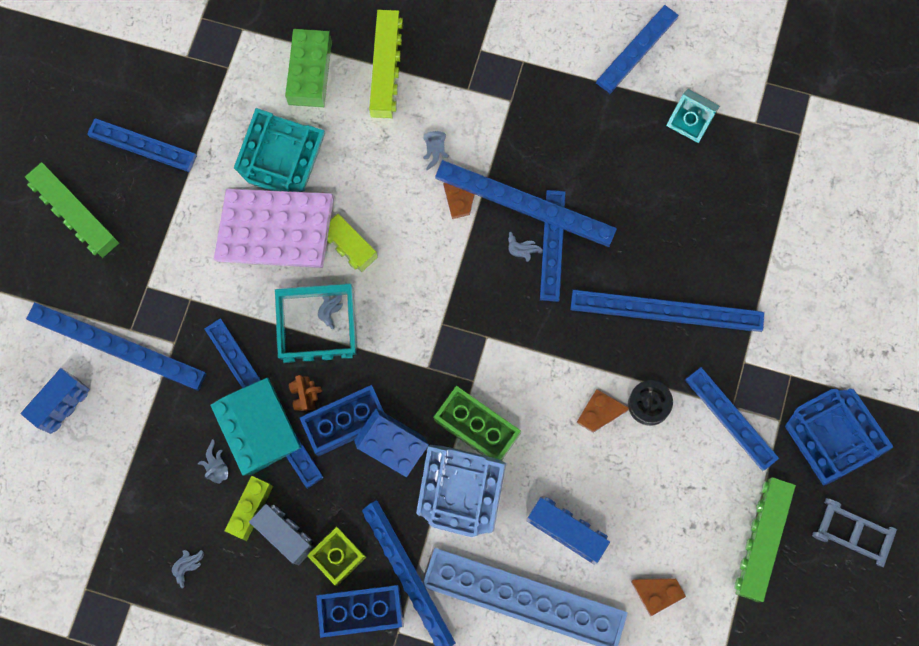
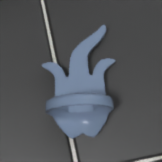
M432 131L425 133L423 136L427 147V154L423 159H429L431 153L433 155L432 162L426 168L427 171L436 165L440 153L444 158L449 157L444 152V141L446 138L444 132Z
M212 439L206 452L208 464L205 461H200L198 465L205 467L207 471L205 474L206 479L220 484L223 480L228 479V467L221 458L223 450H219L216 454V459L214 458L212 451L215 442Z

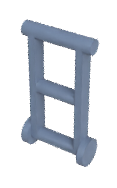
M825 499L824 503L828 505L818 532H813L812 537L824 542L832 540L876 560V565L884 567L897 529L893 527L883 528L841 509L839 502ZM834 512L856 521L849 542L827 533ZM864 525L886 534L879 556L857 546Z

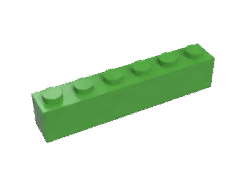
M42 162L25 176L29 181L27 185L35 193L39 191L41 194L39 198L46 205L50 203L53 206L52 212L58 218L62 216L65 219L63 223L70 230L74 228L77 231L75 236L82 243L86 241L89 244L87 248L94 255L98 253L103 258L119 244L107 229Z
M773 477L763 483L761 490L764 493L763 498L759 500L756 507L758 516L752 522V537L747 540L745 546L747 555L741 561L740 578L737 577L734 585L736 595L756 602H764L796 485Z

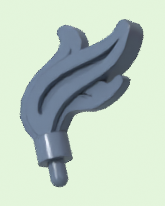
M509 232L510 254L524 257L526 262L531 259V253H542L543 250L539 246L534 245V241H525L519 244L516 242V237L513 236V233Z
M342 295L336 296L331 300L328 296L322 297L324 302L318 310V318L332 330L334 329V322L330 316L342 308L343 303H340Z
M184 550V555L174 563L172 573L176 577L177 584L180 583L181 588H184L185 572L193 571L200 567L201 563L198 562L204 556L202 550L193 556H190V553Z

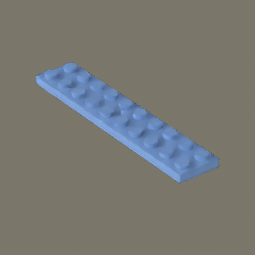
M434 548L423 581L427 589L595 646H618L628 612Z

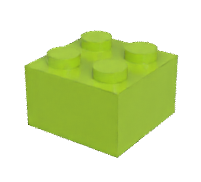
M338 527L307 555L335 586H338L367 558Z

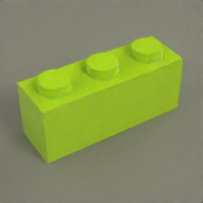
M339 214L330 220L327 243H333L336 246L335 250L341 257L345 255L349 259V265L354 270L358 268L363 272L378 258L377 252Z
M251 476L225 531L247 541L253 529L249 521L265 505L273 486Z

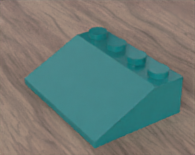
M269 378L231 393L210 405L243 476L253 475L301 448Z

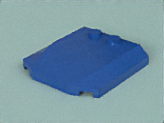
M831 389L797 407L785 426L823 486L869 463L893 448V445L854 389Z

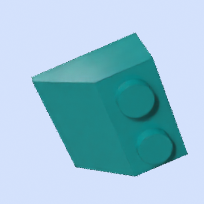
M687 89L680 98L666 126L699 143L720 105Z

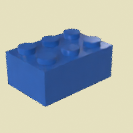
M60 368L20 414L36 428L52 434L61 427V422L74 412L75 406L85 400L90 389L75 376Z
M377 408L354 440L357 449L405 477L408 476L429 445L424 436Z

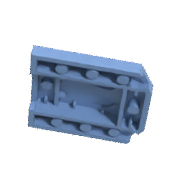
M429 445L416 514L423 516L433 528L468 537L492 533L495 528L506 463L496 458L458 449Z

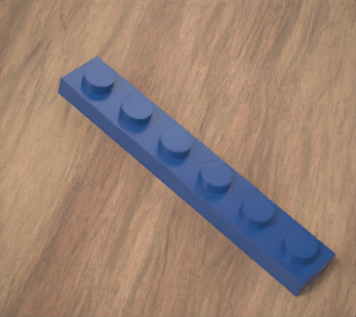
M664 5L597 79L596 84L611 94L672 26L679 15Z
M96 118L87 133L93 139L190 172L197 157L195 153Z
M547 190L546 201L565 208V191ZM546 222L544 223L540 300L559 302L563 229Z
M702 367L685 380L762 472L779 459Z

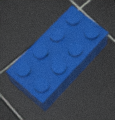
M370 385L300 417V420L315 454L319 457L355 440L376 408L382 412L384 411L373 386Z
M540 497L526 521L593 565L597 564L610 544V541L607 540L608 536L599 530L594 532L590 529L591 525L582 519L577 521L567 509H558L555 507L556 503L548 497H545V499Z
M398 585L316 596L320 638L404 627L400 586Z

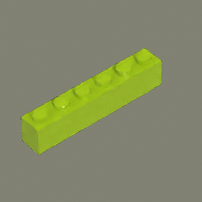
M377 10L369 106L371 118L393 119V112L397 110V101H394V95H398V84H395V80L399 78L397 62H400L401 53L398 51V45L402 44V34H399V29H403V18H400L399 11Z

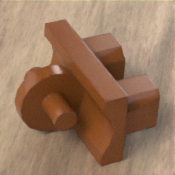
M295 376L296 380L289 383L291 393H299L300 398L293 400L294 410L315 411L314 401L318 400L317 394L322 392V388L315 387V382L310 381L309 377Z

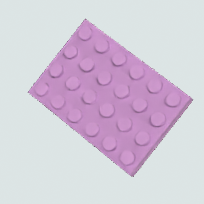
M226 189L214 260L216 262L323 268L334 196L328 193Z

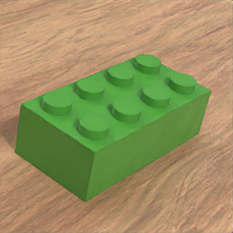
M293 29L285 92L288 105L325 107L332 46L329 31Z
M458 386L454 388L433 417L437 424L481 455L501 461L521 434V430Z

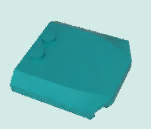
M255 108L234 169L249 184L269 191L304 192L326 132Z

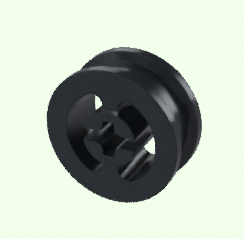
M654 380L639 383L632 390L628 399V408L631 416L635 421L646 426L662 423L668 417L673 407V397L670 390L661 382ZM654 391L657 393L653 397V405L650 408L649 414L654 413L656 410H659L661 412L660 414L655 416H649L640 411L637 404H639L641 406V409L644 412H646L649 405L648 401L652 394L650 392L647 393L645 396H641L640 394L642 392Z

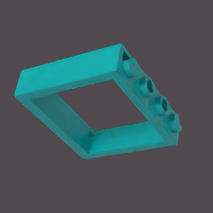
M352 284L275 289L277 348L280 360H283L284 363L295 362V359L302 358L303 361H314L316 357H322V360H333V356H341V359L353 358V355H357L354 290ZM347 295L350 348L286 353L284 299Z

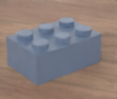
M265 504L249 523L290 562L299 566L315 548L312 545L314 541L306 533L302 532L300 534L297 531L299 527L288 518L285 520L283 518L285 513L277 506Z

